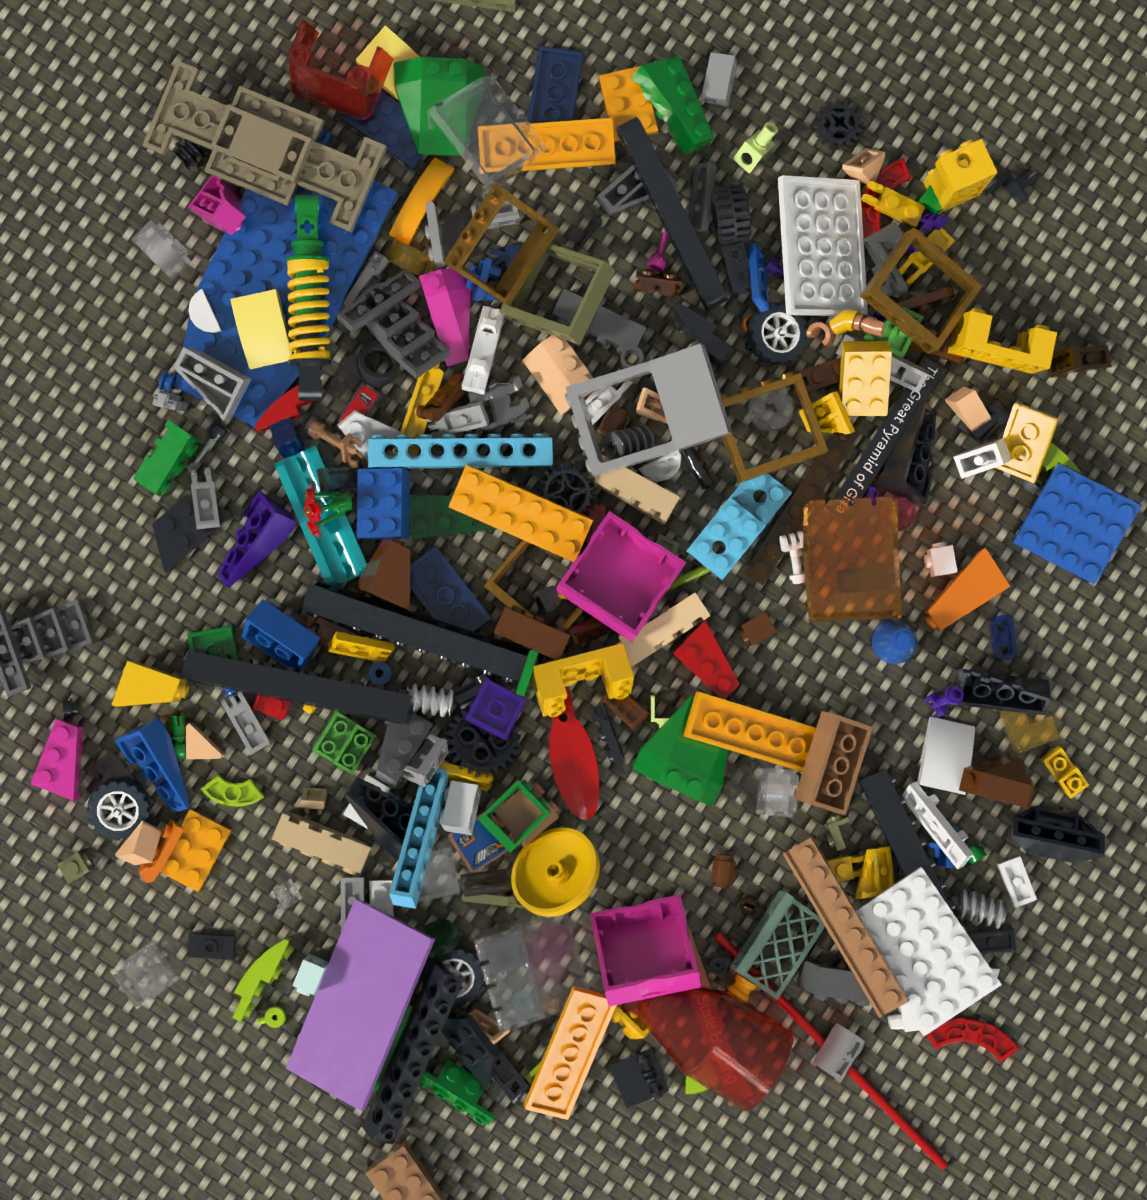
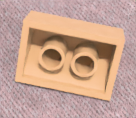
M553 335L542 341L522 360L561 416L572 409L571 406H568L565 399V393H567L565 387L593 379L567 340ZM594 391L586 393L584 399L588 398Z

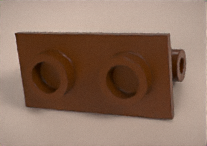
M642 269L641 272H636V278H640V281L635 280L634 289H637L638 292L654 294L655 286H660L659 295L672 297L679 295L680 286H676V284H681V277H677L676 273L664 272V275L655 274V271L650 269Z

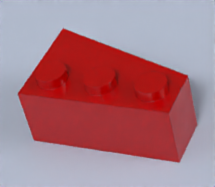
M706 620L672 653L718 698L725 700L739 685Z

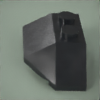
M1033 806L1013 817L1012 838L1028 854L1069 863L1101 858L1105 855V834L1098 831L1081 815Z

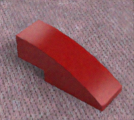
M297 385L283 394L266 410L256 423L255 429L257 432L262 433L302 416L299 408L315 401H299Z

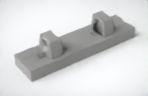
M846 332L842 341L866 340ZM842 342L836 352V354L840 356L842 350ZM892 353L890 380L919 393L929 371Z

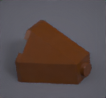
M394 537L391 540L383 539L354 588L381 600L392 602L391 604L409 609L410 549L404 547L405 542Z
M1000 755L965 767L959 791L1029 809L1035 785L1032 779L1028 778L1025 771L1026 766L1022 759Z

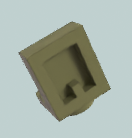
M83 849L57 864L68 884L94 870L92 866L94 863L88 852L84 853Z

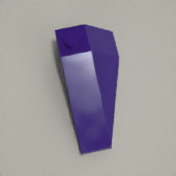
M261 491L257 493L244 514L247 517L242 530L238 529L235 535L238 537L235 547L229 549L218 573L226 587L230 588L284 542L297 523L288 510Z

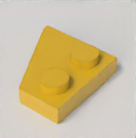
M837 391L812 403L821 432L844 434L855 432ZM801 409L799 411L807 431L811 432L805 413Z
M890 846L866 850L855 895L856 899L877 896L895 884Z

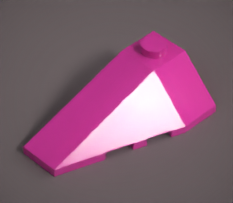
M452 268L440 269L420 275L419 278L438 339L450 349V356L445 359L447 367L469 361L471 289L466 288L467 280L463 279L462 275Z

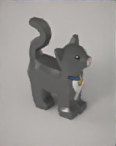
M519 375L513 378V382L495 383L486 387L484 395L469 391V404L489 402L493 419L488 426L480 427V430L492 432L509 423L522 422L533 418L527 398L521 399L519 404H512L509 396L523 387ZM468 430L464 431L465 435L473 434V431Z

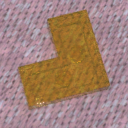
M999 711L1015 754L1060 738L1051 716L1030 724L1026 713Z

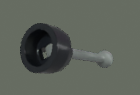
M213 422L209 428L210 440L194 462L188 465L190 472V469H197L196 465L214 441H222L229 432L216 422Z

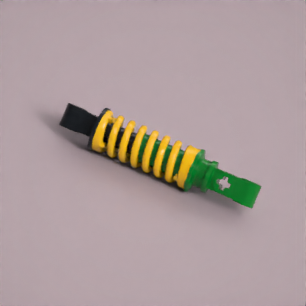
M295 195L297 240L291 242V247L294 248L293 256L286 258L287 274L293 278L287 284L288 288L293 291L289 293L288 300L294 303L288 307V312L293 315V317L289 318L288 324L294 328L289 331L288 336L290 339L295 340L288 345L289 350L294 352L289 357L288 365L299 367V401H322L320 367L331 365L332 360L330 358V351L325 350V347H320V344L330 343L329 337H320V332H328L330 330L329 325L319 324V321L330 318V314L323 313L322 308L330 305L328 300H322V295L329 294L328 288H322V283L328 282L329 277L321 275V273H324V270L329 268L330 258L322 256L324 242L318 240L319 195ZM307 223L310 224L311 228H314L308 234L305 233L304 229H301Z

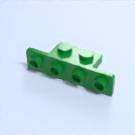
M449 1059L437 1078L424 1071L419 1083L420 1086L433 1090L434 1094L440 1099H447L453 1103L457 1110L469 1113L479 1124L489 1125L494 1120V1114L476 1104L484 1089L474 1075Z

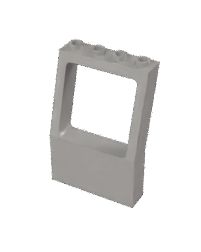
M701 343L642 364L565 387L567 391L565 393L566 402L569 407H572L574 413L572 415V422L574 427L579 429L581 436L578 438L581 449L585 450L588 458L585 460L586 467L589 473L592 472L593 476H600L732 434L706 347ZM652 373L672 440L666 444L604 462L584 399L585 394Z

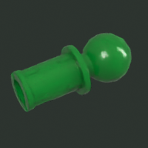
M178 715L171 716L173 733L171 739H175L173 747L176 758L183 759L186 757V715L179 716L180 725L178 724Z

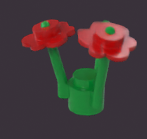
M310 483L309 489L305 490L304 511L309 521L306 523L307 531L311 535L315 534L317 538L321 537L318 527L338 517L345 516V512L352 510V501L348 493L340 494L339 491L315 493L314 483ZM315 498L332 499H329V504L320 506ZM331 509L332 512H336L321 520V511Z

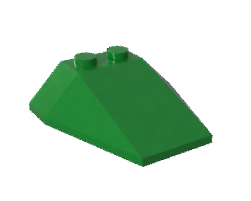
M417 57L394 62V88L418 155L463 156L484 90L483 66L467 59Z
M691 694L641 747L632 769L692 799L713 806L723 786L728 749L683 736L695 697Z

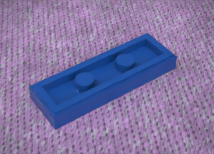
M754 243L748 245L752 300L759 310L764 312L769 310L765 256L757 244Z

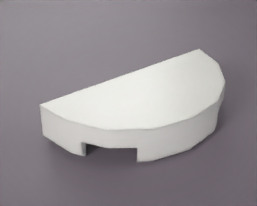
M199 290L194 294L189 304L190 319L196 327L204 332H222L204 290Z
M677 451L664 455L638 470L644 477L647 476L654 481L669 480L677 473L680 467L681 453Z

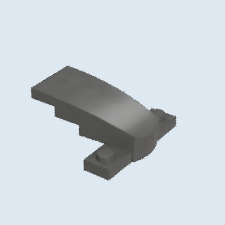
M404 269L386 282H381L367 288L357 301L337 313V320L352 333L366 324L391 356L417 379L449 357L450 349L434 337L435 331L418 319V312L402 301L421 288V281L407 269Z
M81 599L51 608L12 626H9L5 611L0 602V677L7 697L31 689L23 666L24 664L54 657L96 642Z

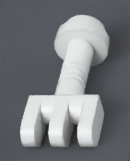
M799 531L796 533V537L794 533L788 534V540L786 535L780 536L781 550L783 552L790 551L793 573L789 574L790 580H792L793 584L806 582L808 574L807 571H802L799 549L806 547L804 533Z

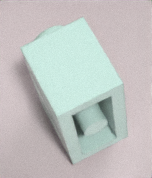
M309 954L303 959L292 986L296 987V991L303 995L309 996L310 993L314 995L319 989L329 962Z

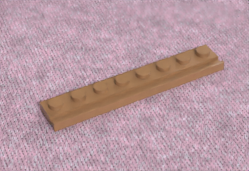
M813 836L783 853V856L878 1017L880 1018L909 1002L910 999Z

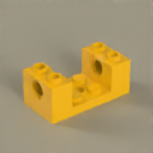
M973 139L962 143L960 149L955 151L948 149L939 154L940 158L935 163L936 168L927 173L928 176L923 183L926 189L929 185L932 186L942 208L938 214L979 196L998 173L982 139L975 142Z
M972 309L971 311L964 312L952 330L947 353L1030 374L1050 369L1057 332L1049 331L1050 327L1036 325L1035 328H1028L1027 332L1018 334L1016 347L1011 346L1009 349L1001 347L999 342L988 341L993 316L985 314L984 310Z
M624 644L534 666L533 687L543 717H556L562 714L566 708L564 702L567 698L565 686H571L583 679L590 681L601 675L609 699L616 698L619 700L631 694L634 674Z

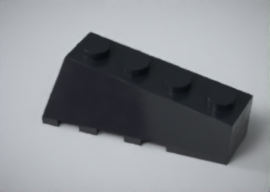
M957 669L953 686L961 688L964 693L963 700L956 704L961 706L1046 715L1051 702L1049 680Z

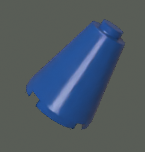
M901 619L883 621L876 627L872 638L874 653L879 659L889 664H901L908 661L915 654L918 646V638L914 628L908 622Z

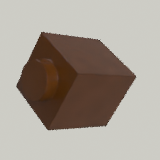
M766 612L741 625L739 634L745 644L749 642L750 646H753L777 631Z

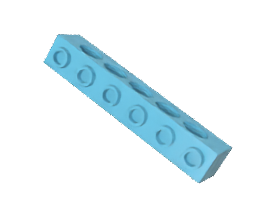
M437 769L426 787L419 785L389 893L393 905L416 909L439 824L440 812L445 802V790L449 787L450 783L447 770Z

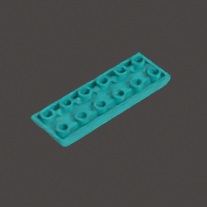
M317 445L274 463L325 583L338 586L361 576L368 563L346 512L345 516L338 517L318 527L321 533L320 538H317L315 534L311 535L307 531L306 523L309 521L304 511L305 490L309 489V484L314 483L315 493L336 492ZM332 498L315 499L317 503L321 506L329 504V499ZM331 509L321 511V520L336 512H332Z

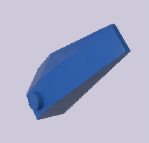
M159 717L146 721L115 739L127 761L131 765L135 763L143 771L141 776L145 781L147 779L152 781L156 786V793L174 813L190 807L171 737L166 730L165 724L161 722Z

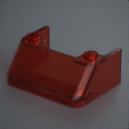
M301 20L288 54L291 91L301 99L360 120L369 118L373 113L394 59L382 47L377 46L369 68L363 65H356L349 71L346 79L310 67L308 65L311 60V52L319 32L308 22Z

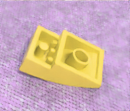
M384 26L357 57L356 62L361 69L375 79L379 86L399 102L394 88L393 64L394 62L420 56L388 27Z
M274 289L231 299L237 329L249 369L287 362L289 357L293 355V352L288 348L291 340L288 336L289 330L286 317L283 314L279 291Z

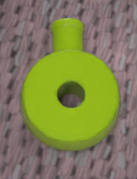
M272 1006L266 1011L265 1016L257 1018L258 1025L267 1023L272 1028H279L286 1021V1013L283 1008Z

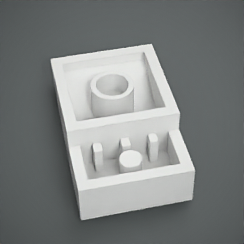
M929 717L920 759L921 767L917 781L919 785L965 795L966 792L959 791V786L964 768L971 766L975 726Z

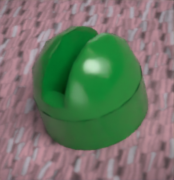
M973 845L969 847L973 853L969 859L971 865L987 856L981 846Z

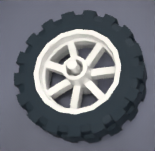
M785 303L769 304V310L764 312L758 310L752 315V320L748 322L747 327L749 329L746 332V337L749 338L748 346L753 349V354L756 357H760L764 363L769 362L770 365H781L793 361L804 352L803 348L808 344L807 321L802 318V315H786ZM770 318L774 319V328L766 323ZM779 318L786 322L781 327L779 325ZM788 326L790 327L791 334L787 333L786 328ZM764 327L770 331L767 336H764ZM784 337L791 338L789 346L786 344ZM766 339L773 341L771 346L766 342ZM778 341L784 350H775Z
M117 777V779L109 778L105 782H101L92 792L87 803L88 821L91 826L95 827L94 830L98 834L104 835V838H114L116 841H120L121 838L127 840L142 820L147 822L150 816L151 802H149L147 791L144 792V787L141 784L137 785L134 783L135 780L130 778L126 780L124 777ZM113 794L123 795L121 797V800L117 801ZM108 796L113 805L102 803L104 799ZM128 796L133 802L126 804L124 799ZM136 806L135 815L125 810ZM102 809L112 810V813L106 817ZM122 815H125L131 820L129 822L123 823ZM114 816L118 818V823L112 822L110 819Z
M451 943L450 946L442 945L440 949H434L431 952V956L427 958L422 970L423 984L433 961L450 964L449 962L458 961L455 968L459 971L462 963L465 964L469 970L459 972L463 976L470 975L467 983L463 981L452 1008L458 1005L460 1007L465 1006L468 1001L472 1002L476 994L479 995L482 990L481 986L484 984V970L477 954L473 950H469L467 946H458L457 943Z

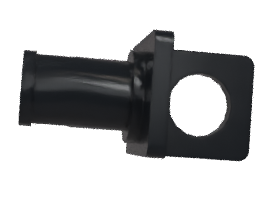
M1031 169L1026 170L1016 179L1009 172L990 186L984 195L987 196L1003 185L1016 204L1020 205L1028 198V194L1024 189L1035 183L1037 176L1034 174L1028 179L1029 175L1033 173Z

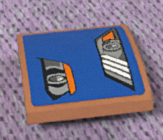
M482 814L475 818L472 835L453 832L447 835L471 874H474L508 852L478 820ZM491 814L490 817L498 824L493 814Z

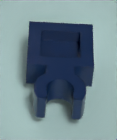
M523 244L505 245V252H501L497 248L490 249L491 255L496 254L499 257L497 261H492L491 264L500 266L502 263H506L507 269Z

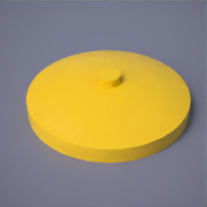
M553 828L540 833L522 848L514 862L511 883L517 900L528 911L544 917L559 916L574 910L587 899L596 885L600 871L598 852L593 843L584 834L571 828Z

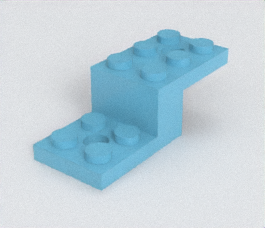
M769 474L742 482L686 552L723 580L792 492ZM760 490L765 493L766 499L763 503H757L754 500L753 494L755 491ZM716 541L723 542L725 545L724 553L716 554L712 550L713 543Z

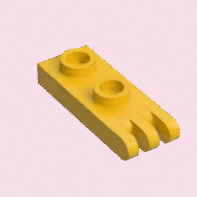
M336 632L328 644V652L383 663L386 662L391 652L395 649L394 644L390 642L350 635L344 632Z

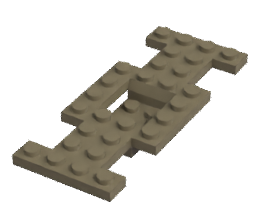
M177 60L142 146L166 156L173 136H179L213 150L204 170L206 173L290 207L298 186L337 201L329 223L351 233L353 232L387 150L386 145L364 137L356 158L317 143L324 120L242 86H239L232 105H225L192 91L200 70Z

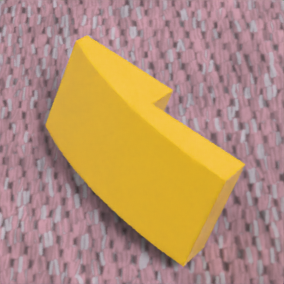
M1057 746L1040 759L1070 799L1089 786L1062 747Z

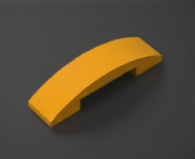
M436 157L431 161L405 201L389 233L390 236L407 246L411 244L427 213L426 204L434 202L441 188H444L455 170L453 167Z

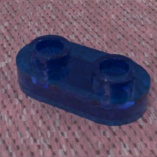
M1006 615L996 616L989 625L993 654L1001 661L1011 660L1017 653L1014 623ZM1000 622L1004 624L1003 631H999L997 628ZM1002 645H1005L1007 647V652L1005 654L1001 653L1000 647Z

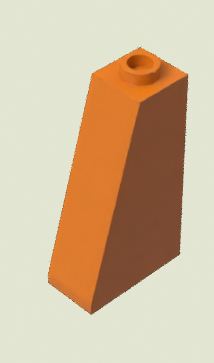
M986 548L979 550L925 611L927 615L925 620L932 630L934 628L936 631L943 630L1011 587Z

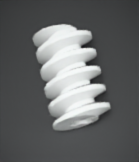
M414 684L411 689L407 687V691H410L409 695L415 698L414 713H417L421 707L423 714H427L430 709L432 716H435L438 710L441 717H445L447 712H449L450 716L454 695L453 690L450 689L449 693L445 695L444 688H441L439 693L436 694L435 687L433 686L429 692L426 690V685H423L420 691L417 689V684Z

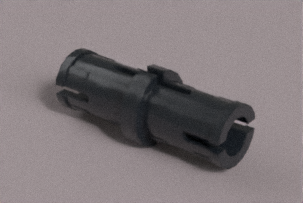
M694 446L680 451L690 467V473L694 474L702 490L715 483L705 467L706 462L701 460Z

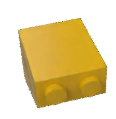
M127 661L112 705L136 706L181 702L182 698H186L190 686L187 685L188 681L179 676L139 662Z

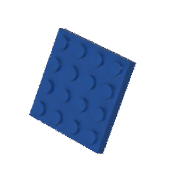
M1058 462L1013 539V543L1095 584L1142 505Z

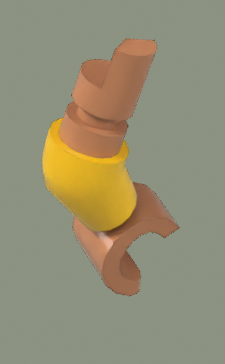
M847 309L829 321V325L822 322L813 323L807 330V337L815 338L821 330H824L826 335L822 342L824 346L830 347L833 345L836 335L848 331L854 332L855 330L861 331L863 329L865 333L882 337L885 330V322L878 321L877 318L867 316L866 318V315L861 314L859 310Z

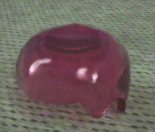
M896 495L888 498L882 504L880 515L883 523L888 528L895 531H903L909 529L914 524L917 513L915 506L909 499Z

